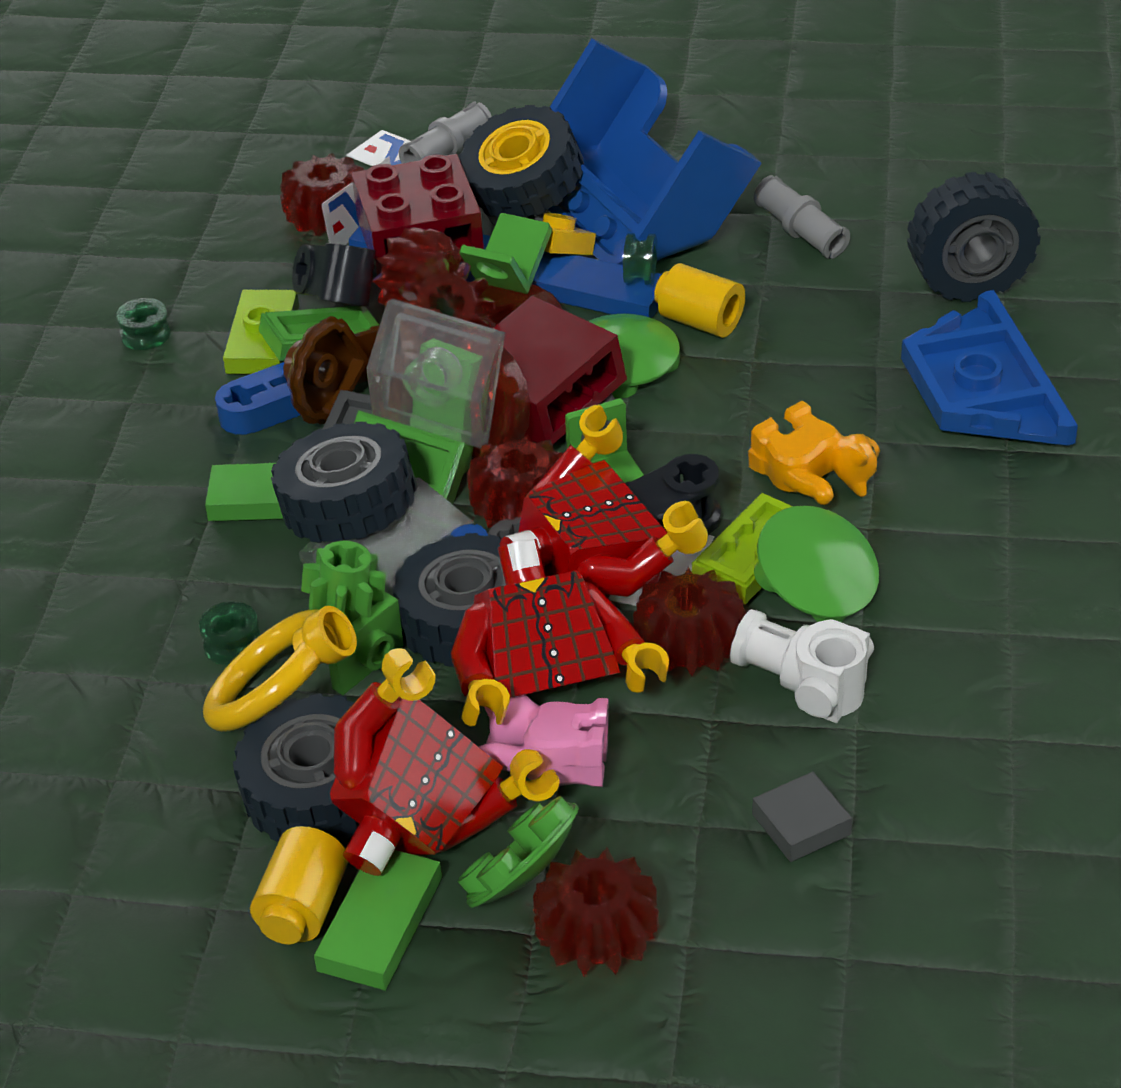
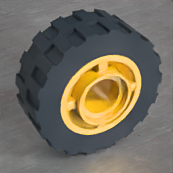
M525 105L522 108L516 109L514 107L507 109L506 112L499 115L495 114L488 118V121L482 126L479 125L473 130L472 136L469 139L467 138L463 144V152L459 153V160L479 209L482 208L484 214L490 217L493 215L499 217L500 213L524 218L534 214L536 216L546 212V209L561 203L568 193L571 194L576 187V181L581 178L583 173L581 165L584 164L583 156L568 121L565 120L564 115L559 111L554 112L551 107L547 106L535 107V105Z

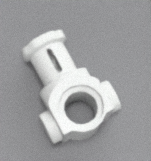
M751 609L744 615L738 625L731 645L730 658L731 662L738 666L748 667L749 664L780 675V685L794 692L795 701L799 709L814 717L823 718L837 724L842 716L853 713L862 704L867 678L868 659L874 651V645L869 637L870 633L833 619L819 621L810 626L804 625L798 631H794L768 621L765 613Z

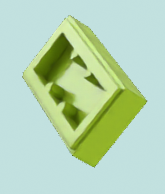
M242 290L223 356L226 374H252L284 362L278 360L259 332L261 313L298 310L299 299L298 294L294 290Z
M761 493L692 562V580L746 605L762 588L754 576V567L758 562L757 543L759 534L766 522L774 514L793 506Z

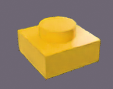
M544 213L543 222L549 223L552 228L551 236L545 248L546 252L593 255L596 233L575 227L576 218L556 213Z

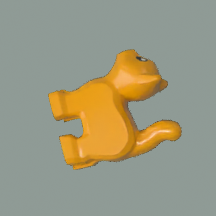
M804 401L794 404L785 411L784 419L792 424V428L795 429L794 431L782 434L778 431L779 426L772 417L755 425L752 429L751 448L748 450L749 467L762 475H767L775 487L780 490L799 492L814 498L818 504L826 505L832 501L834 493L829 482L822 477L827 473L835 471L837 476L859 497L867 495L866 484L877 471V458L879 456V446L864 434L843 436L834 426L812 415L811 406Z

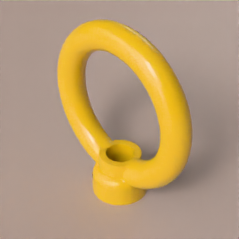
M324 606L319 610L309 609L295 613L269 628L231 661L210 688L203 705V717L207 725L221 732L243 728L262 718L284 702L312 675L320 664H334L352 655L356 650L357 638L350 620L338 608ZM293 645L295 652L275 673L254 690L235 700L245 685L268 662Z

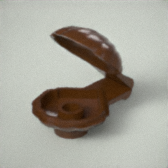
M333 316L325 318L318 324L308 328L302 340L295 342L286 354L283 369L287 386L291 392V403L302 416L303 421L308 424H325L340 390L352 392L357 384L387 374L391 389V399L396 401L399 411L395 422L412 427L422 345L417 336L403 326L389 327L377 325L370 327L369 330L354 334L342 318L339 320Z

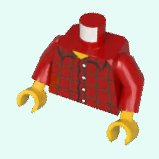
M593 405L583 412L579 421L580 429L585 438L577 448L570 445L537 485L526 495L518 533L504 536L501 539L500 546L537 539L545 577L578 570L585 582L593 583L603 594L628 597L644 586L657 584L660 572L674 562L671 555L677 550L684 554H694L701 551L707 543L708 532L689 501L677 502L666 510L662 520L663 528L605 460L595 463L590 461L596 453L607 455L615 452L623 441V432L617 418L613 419L605 429L599 431L604 427L607 416L601 405Z
M537 539L519 541L498 547L506 585L488 589L475 595L474 604L464 613L451 650V659L461 691L467 697L462 711V720L468 726L476 725L480 712L479 706L491 709L496 716L497 725H501L511 697L620 673L618 663L627 665L625 680L627 687L632 692H643L645 675L641 669L654 671L660 681L666 682L669 665L667 652L659 645L645 643L619 609L593 583L585 582L578 570L545 577Z
M402 648L392 649L385 654L382 661V672L386 679L382 684L373 682L340 718L334 729V774L336 778L330 791L331 801L359 823L343 853V857L357 869L375 876L382 875L395 850L408 854L428 855L445 852L481 832L517 807L516 798L520 795H523L528 800L543 801L553 796L558 790L560 783L559 777L553 769L543 772L535 780H526L529 772L539 767L544 761L539 752L530 749L522 750L513 757L510 764V777L505 780L498 777L503 768L502 765L420 700L427 696L435 684V673L427 661H421L410 675L402 677L413 662V658L407 650Z

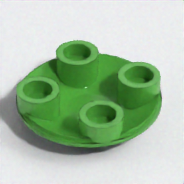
M626 313L610 314L589 320V322L618 335L627 380L612 392L614 398H628L637 392L639 385L652 382L678 368L680 363L678 338L662 322L647 316Z
M814 506L789 507L774 514L766 522L759 534L757 543L758 562L754 567L756 581L763 589L777 593L794 608L812 615L817 622L833 619L842 623L846 617L866 607L875 595L879 583V567L875 553L864 535L853 524L838 514Z
M559 796L545 807L538 802L525 811L507 831L514 841L495 857L490 852L485 853L459 877L457 882L467 892V905L473 908L496 901L524 887L537 877L555 858L571 831L579 810L578 805L566 802Z

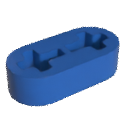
M284 362L233 380L223 385L216 392L215 402L218 419L225 431L232 434L246 435L300 416L291 403V392L284 376Z

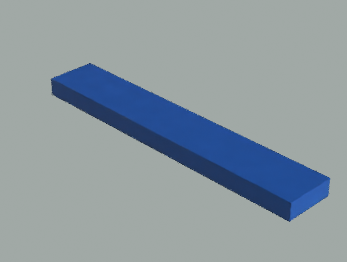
M359 226L349 238V246L367 248ZM483 234L484 250H486L491 236ZM544 251L528 294L490 285L485 286L607 314L626 313L653 318L658 310V303L654 299V291L657 281L662 274L574 254H556ZM465 262L419 270L485 285L477 283Z

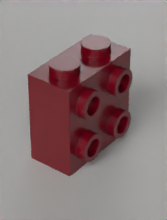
M439 154L429 155L419 161L396 165L378 164L370 167L368 170L351 172L357 219L367 249L376 250L374 269L377 278L464 262L459 254L462 245L484 249L481 211L457 154L447 156Z
M531 296L464 352L484 359L477 413L547 449L566 433L565 415L567 413L600 404L627 380L617 334L534 296Z

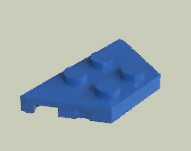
M994 290L985 291L978 295L977 307L963 316L953 310L939 318L934 326L920 329L902 340L901 360L940 430L1066 446L1076 443L1078 424Z

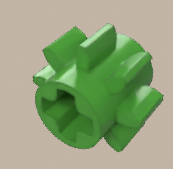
M336 541L326 545L324 548H318L316 563L303 564L301 591L310 594L309 609L319 610L324 606H334L341 610L351 623L361 615L365 617L371 616L372 601H384L386 573L377 571L378 556L370 554L366 547L352 541Z

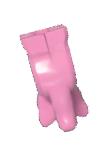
M526 695L510 698V703L501 725H497L494 712L484 707L489 716L490 734L486 744L479 746V748L502 765V770L510 772V764L513 757L522 750L530 749L539 752L544 760L539 767L530 771L526 776L530 780H535L543 772L553 769L559 777V786L582 784L591 787H603L605 770L603 761L606 762L608 751L609 698H597L591 704L547 702L539 706Z

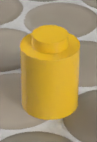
M678 263L670 271H665L659 277L654 291V299L658 303V310L662 317L725 338L732 333L740 320L745 304V289L738 282Z
M300 826L290 828L281 835L250 905V913L253 920L259 926L261 932L269 939L277 943L290 945L313 940L320 933L348 865V861L343 857L344 846L330 834L316 828Z

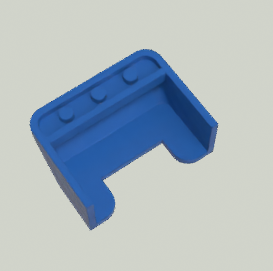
M591 38L550 105L552 111H559L563 114L565 120L570 125L583 156L584 164L581 165L583 173L581 178L576 181V187L571 194L568 193L561 203L557 206L553 205L548 210L551 213L576 218L575 227L596 233L593 255L598 260L628 267L639 268L706 243L717 233L762 163L746 149L736 144H726L698 130L678 162L648 135V132L666 105L667 86L665 81L650 67Z

